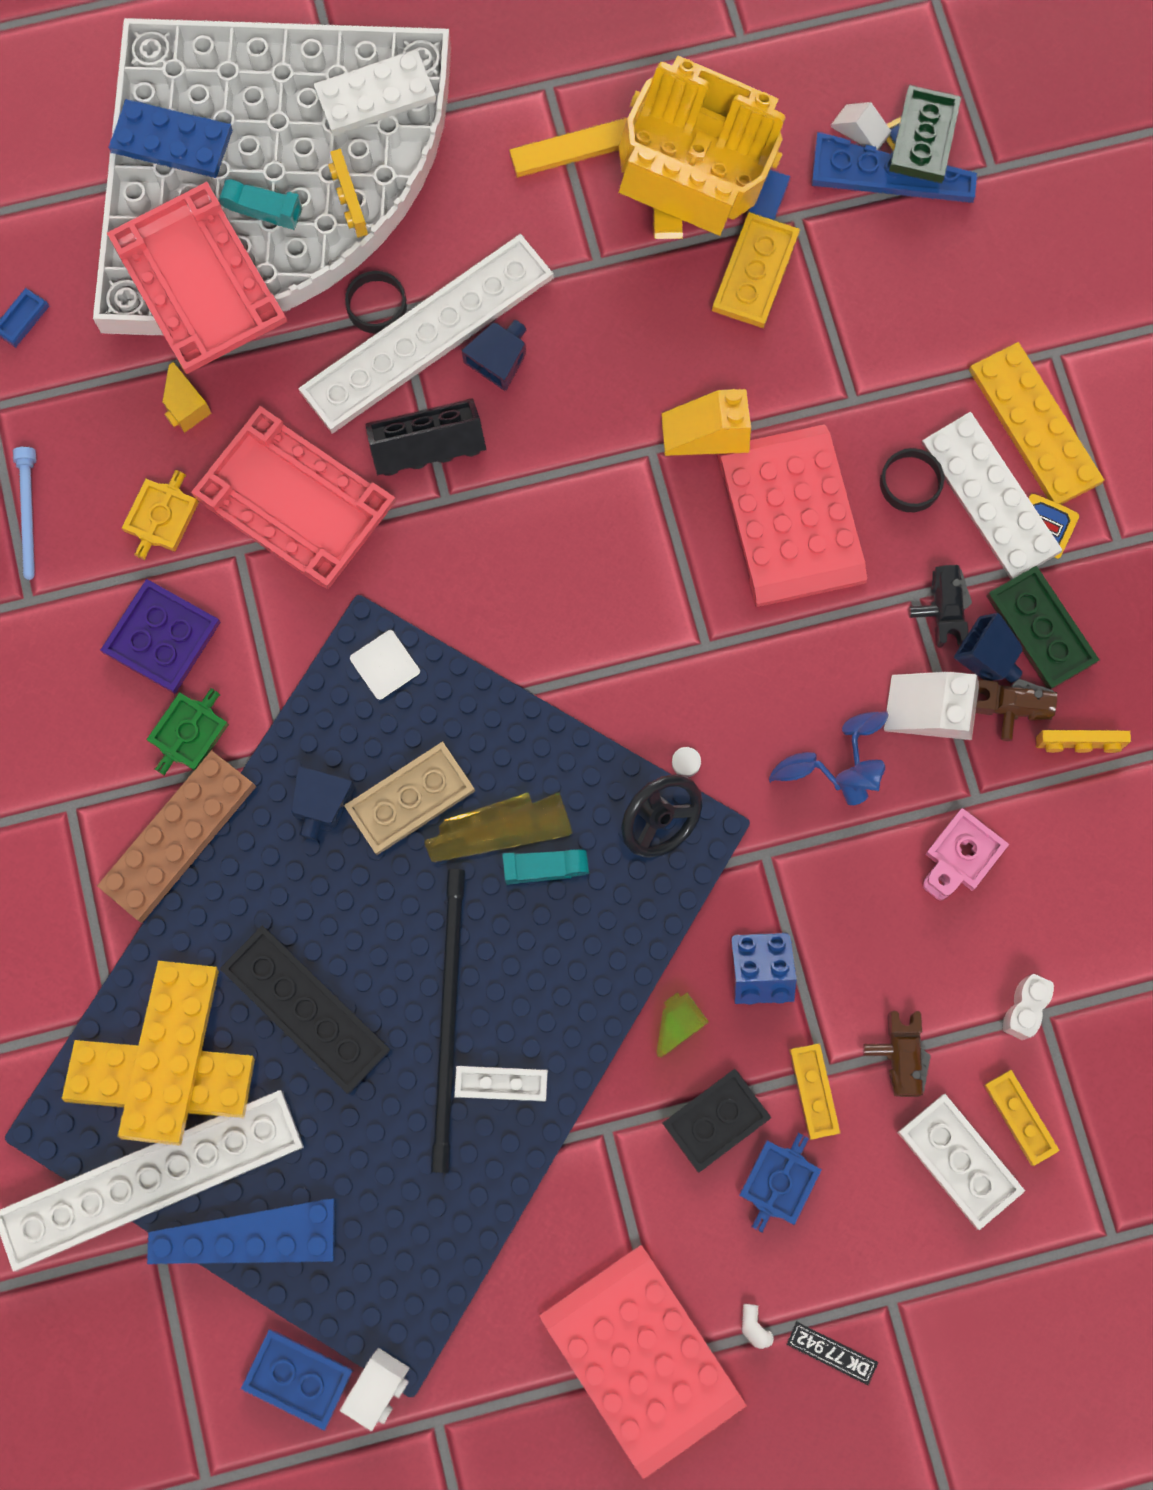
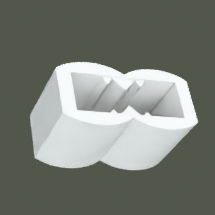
M1036 974L1025 977L1016 988L1014 1005L1010 1007L1004 1017L1003 1032L1021 1040L1035 1035L1042 1022V1010L1052 999L1054 983Z

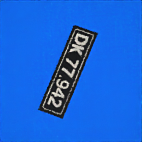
M796 1322L786 1344L866 1385H869L878 1365L877 1361L799 1322Z

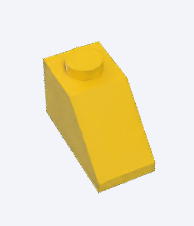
M653 208L654 238L683 239L682 220Z
M172 362L168 367L163 396V404L167 409L164 415L173 427L179 425L185 433L209 416L211 412L205 400L175 363Z

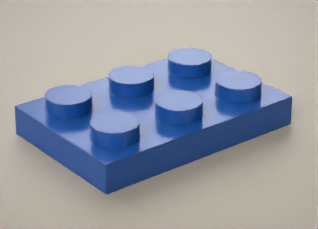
M270 1329L241 1390L325 1431L353 1373V1369Z

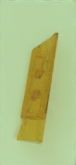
M528 792L446 819L439 826V835L426 839L424 843L431 861L437 862L570 836L572 829L559 792L535 803H532Z

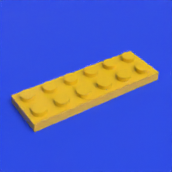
M1019 342L970 366L969 372L1047 499L1062 505L1104 482L1101 473Z
M158 961L118 1131L120 1139L181 1146L219 970L217 967Z
M75 1040L62 1100L68 1103L124 1107L138 1046ZM202 1051L188 1113L245 1118L255 1062L254 1057L251 1055Z

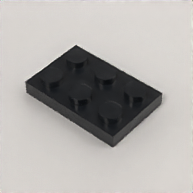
M733 1069L662 1124L695 1170L700 1173L770 1120L771 1116L737 1070Z

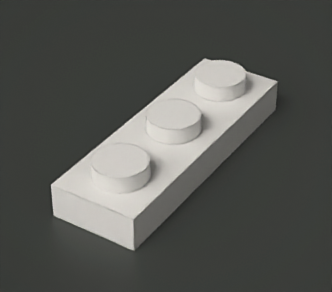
M456 1066L455 1097L546 1101L547 1070Z

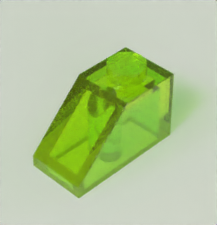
M676 993L664 1002L667 1008L662 1011L656 1049L658 1059L664 1057L709 1022L688 993L682 997L679 993Z

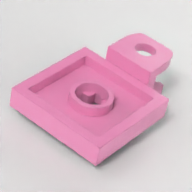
M961 808L925 854L937 864L924 879L923 888L939 901L946 899L961 883L973 891L1009 844ZM970 843L973 846L971 851L974 855H963L960 844L967 845Z

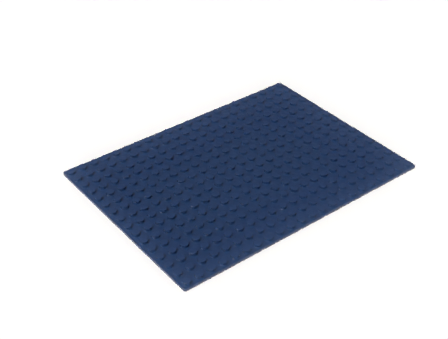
M357 595L241 771V774L254 783L256 788L145 919L6 1133L5 1141L67 1181L155 1144L152 1142L125 1140L118 1137L124 1107L68 1103L62 1100L74 1041L138 1046L158 961L217 967L219 973L202 1051L253 1056L255 1062L247 1104L282 1090L304 1148L132 1222L147 1232L325 1199H335V1252L333 1262L198 1264L363 1369L378 1348L410 1368L404 1377L409 1382L403 1394L411 1398L421 1388L747 831L750 821L701 792L703 807L699 822L690 836L680 846L662 856L645 858L633 854L624 844L621 825L625 810L633 797L646 784L662 776L671 775L670 773L364 596ZM388 630H392L420 669V673L383 699H377L351 662L350 656ZM442 741L475 789V792L379 855L375 854L346 808L335 828L320 826L316 840H310L299 835L304 820L295 818L292 814L298 766L351 780L355 785V790L349 800L350 802ZM674 786L666 787L659 791L660 795L671 805L691 804L690 795L684 788ZM638 813L633 826L634 837L637 841L646 825V821ZM673 818L669 825L657 829L649 846L658 845L670 839L681 829L687 818ZM567 850L587 851L589 874L566 879L506 885L502 853L526 854ZM448 869L465 870V888L462 900L449 1137L450 1165L449 1173H431L448 900L446 896ZM262 925L391 1049L349 1095L220 970ZM456 1066L547 1070L546 1101L455 1097ZM188 1113L184 1131L218 1116Z

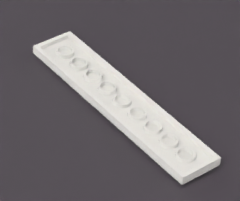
M519 234L299 387V392L333 434L554 279V273L525 238Z
M279 1090L247 1104L245 1118L218 1116L184 1131L181 1146L155 1143L0 1209V1236L13 1272L304 1148L283 1091Z

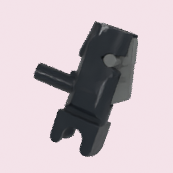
M959 565L935 567L931 593L934 594V602H931L929 606H910L908 611L909 618L936 616V646L938 648L943 647L947 642V634H952L956 637L957 645L960 647L968 635V624L965 621L964 610L972 604V600Z

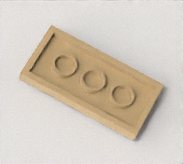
M442 741L344 806L375 854L379 855L475 792V789Z

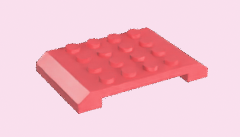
M208 182L107 232L118 256L186 375L287 322L285 314L273 294L270 293L224 214Z
M259 406L191 492L206 508L326 589L332 586L396 502V498L373 482L370 484L290 430L283 424L282 420Z
M825 424L750 440L749 453L717 454L748 567L749 582L756 607L866 584L867 572L863 552L831 435Z
M642 1245L629 1252L539 1315L551 1337L643 1479L747 1406Z

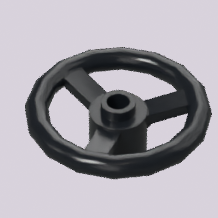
M679 774L662 776L646 784L633 797L625 810L621 825L623 842L633 854L645 858L662 856L676 849L690 836L699 822L703 807L701 791L695 782ZM674 786L684 788L690 795L691 804L671 805L660 795L659 791L666 787ZM637 813L646 821L638 841L635 839L633 831ZM673 818H687L681 829L670 839L658 845L649 846L657 829L669 825Z

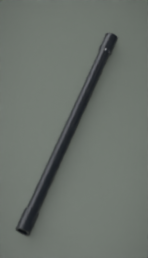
M448 869L446 896L448 900L431 1173H449L450 1165L449 1137L462 900L465 888V870Z

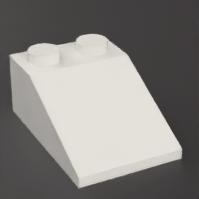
M934 672L892 675L887 705L889 716L885 723L884 731L972 740L979 690L977 674Z

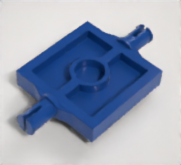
M797 1133L790 1149L781 1148L766 1140L739 1196L752 1202L760 1210L753 1225H751L752 1228L757 1229L762 1219L758 1231L763 1233L770 1216L779 1217L795 1225L822 1170L810 1164L801 1155L809 1140L808 1137H803L802 1134Z

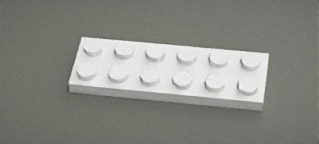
M971 412L922 440V445L926 451L932 454L941 464L944 478L1011 580L1036 565L1037 567L1062 552V548Z

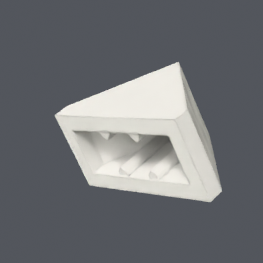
M871 102L846 105L831 124V128L864 147L866 144L875 146L876 150L880 149L891 134L890 128Z

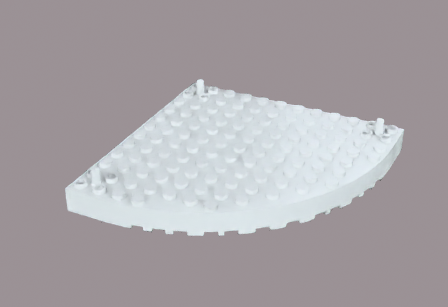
M124 18L112 136L125 99L231 124L233 131L217 178L110 152L93 320L100 332L104 334L163 335L112 245L107 232L205 182H208L217 200L225 181L228 179L287 195V192L299 195L302 211L295 230L233 212L221 205L224 214L282 311H288L327 290L356 269L383 244L405 217L421 191L435 160L444 128L448 100L451 55L449 29ZM417 49L435 92L436 101L332 136L315 92L314 83ZM340 148L366 223L368 235L357 238L354 228H348L344 215L348 208L346 204H340L336 191L340 184L338 180H332L328 164L333 163L330 151Z

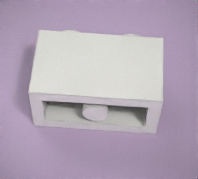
M378 1348L368 1361L340 1411L370 1431L374 1429L378 1421L384 1425L394 1408L389 1405L393 1396L399 1398L409 1382L404 1377L410 1368Z

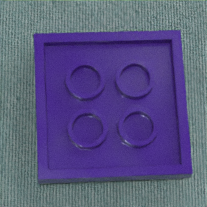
M146 579L100 651L176 694L221 622L218 618Z

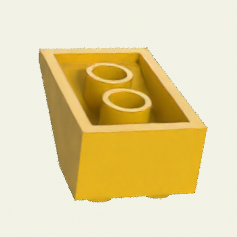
M746 389L717 390L663 412L662 428L665 456L749 453L751 423Z

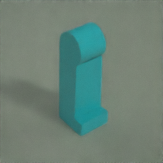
M232 179L225 181L218 199L219 203L228 210L291 230H295L302 211L298 194L287 192V195L251 185H244Z
M586 850L526 854L502 853L506 885L566 879L589 874Z

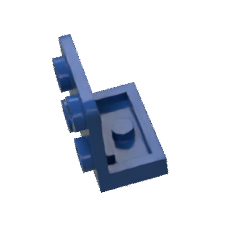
M787 933L734 935L731 945L735 972V1004L752 1005L756 1003L781 1004L795 1002L797 979L790 935Z

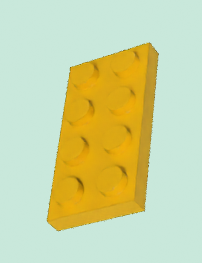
M748 212L714 301L712 311L764 329L800 229Z

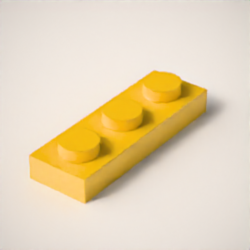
M341 148L330 151L333 163L328 164L332 180H338L340 187L336 188L340 204H346L348 211L344 212L348 228L355 229L357 238L368 235L366 223Z
M1042 730L1036 736V748H1045L1046 752L1050 753L1061 752L1063 748H1074L1075 752L1078 753L1091 752L1093 748H1104L1106 753H1116L1122 751L1131 742L1130 731Z
M820 1043L790 1049L809 1140L840 1134Z
M1012 1070L983 1085L1031 1166H1035L1060 1151Z

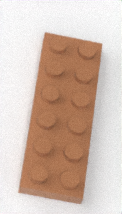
M211 750L97 887L137 921L143 923L256 788V785Z

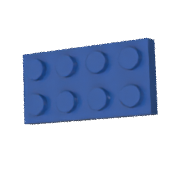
M125 99L109 144V149L113 154L217 178L233 129L231 124Z

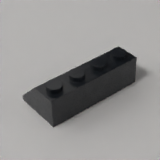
M473 399L365 424L377 475L390 476L398 473L399 470L407 468L420 469L428 463H446L454 457L462 455L475 456L481 451L487 450L480 417Z

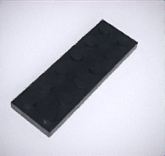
M263 925L220 968L348 1095L391 1051Z

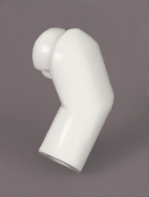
M743 1304L742 1333L754 1347L759 1349L770 1347L773 1344L774 1337L771 1331H766L758 1323L759 1305Z

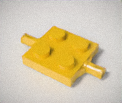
M175 470L169 484H158L145 479L122 526L124 532L134 535L141 540L134 553L136 557L145 560L152 545L176 551L199 504L196 498L184 494L179 489L186 477L183 472Z

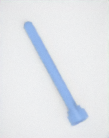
M17 447L13 449V462L19 468L23 576L25 579L31 580L35 576L31 468L36 463V450L31 447Z

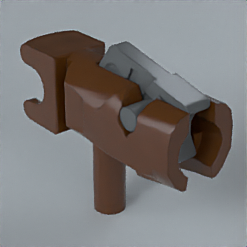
M1018 679L1012 686L998 685V682L978 680V693L984 694L987 700L977 701L976 713L992 715L993 713L1003 714L1001 740L1003 741L1013 740L1014 720H1017L1019 717H1027L1028 720L1032 721L1052 720V717L1055 716L1058 694L1053 690Z
M897 1011L889 1012L888 1035H890L891 1044H863L864 1056H887V1059L891 1060L892 1069L889 1070V1075L895 1097H920L924 1093L931 1057L930 1054L921 1049L922 1016L920 1011H915L910 1016V1024L907 1026L900 1022Z

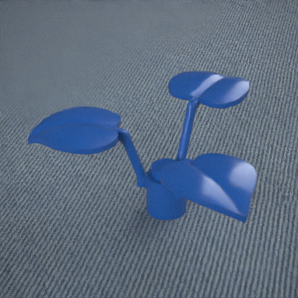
M888 712L862 713L844 723L842 727L843 734L852 735L855 767L842 771L835 778L821 761H816V753H798L781 761L770 774L769 782L771 783L775 780H797L810 774L816 767L828 777L836 790H842L848 805H858L866 801L869 797L867 790L879 791L881 778L886 767L882 760L860 762L858 738L860 735H870L878 731L886 723L889 716Z

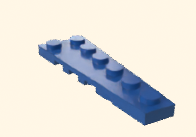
M817 132L811 186L974 202L977 173L947 165L943 183L890 172L889 168L893 151L890 154L876 150L875 146L866 144L863 147L850 143L848 139Z
M325 1199L148 1232L147 1264L333 1262L335 1252V1199Z

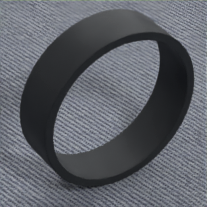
M369 271L359 275L350 283L345 294V304L350 320L357 328L368 333L377 334L406 314L407 301L402 284L393 275L383 271ZM373 281L389 283L397 288L402 295V305L398 313L390 320L378 324L363 322L350 310L351 298L355 291L362 285Z
M916 448L900 450L893 454L886 462L880 477V488L886 501L894 508L904 512H920L929 508L939 497L944 485V472L939 461L932 454ZM911 457L928 463L937 475V493L928 501L918 504L906 503L896 498L890 492L885 477L887 468L893 462Z

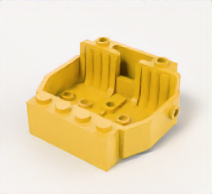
M678 55L673 65L660 62L653 78L645 82L641 92L636 90L630 107L633 108L627 118L619 144L621 172L624 173L618 193L721 236L728 218L734 220L756 204L771 167L776 169L783 154L778 151L783 140L780 131L785 121V115L775 110L779 99Z

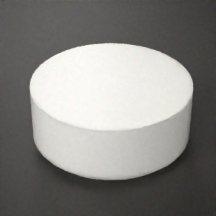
M683 747L674 753L672 768L676 774L691 777L699 771L701 757L695 749Z

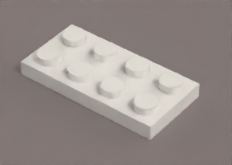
M417 49L314 83L315 92L332 136L436 101L435 92Z
M942 1094L897 1132L976 1230L984 1227L1025 1192L1024 1188L946 1094Z

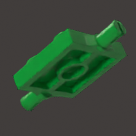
M210 688L201 702L191 700L182 693H178L146 739L164 754L156 768H154L157 772L165 776L173 762L184 764L194 771L213 749L229 726L225 720L215 715L211 709L220 696L217 691Z

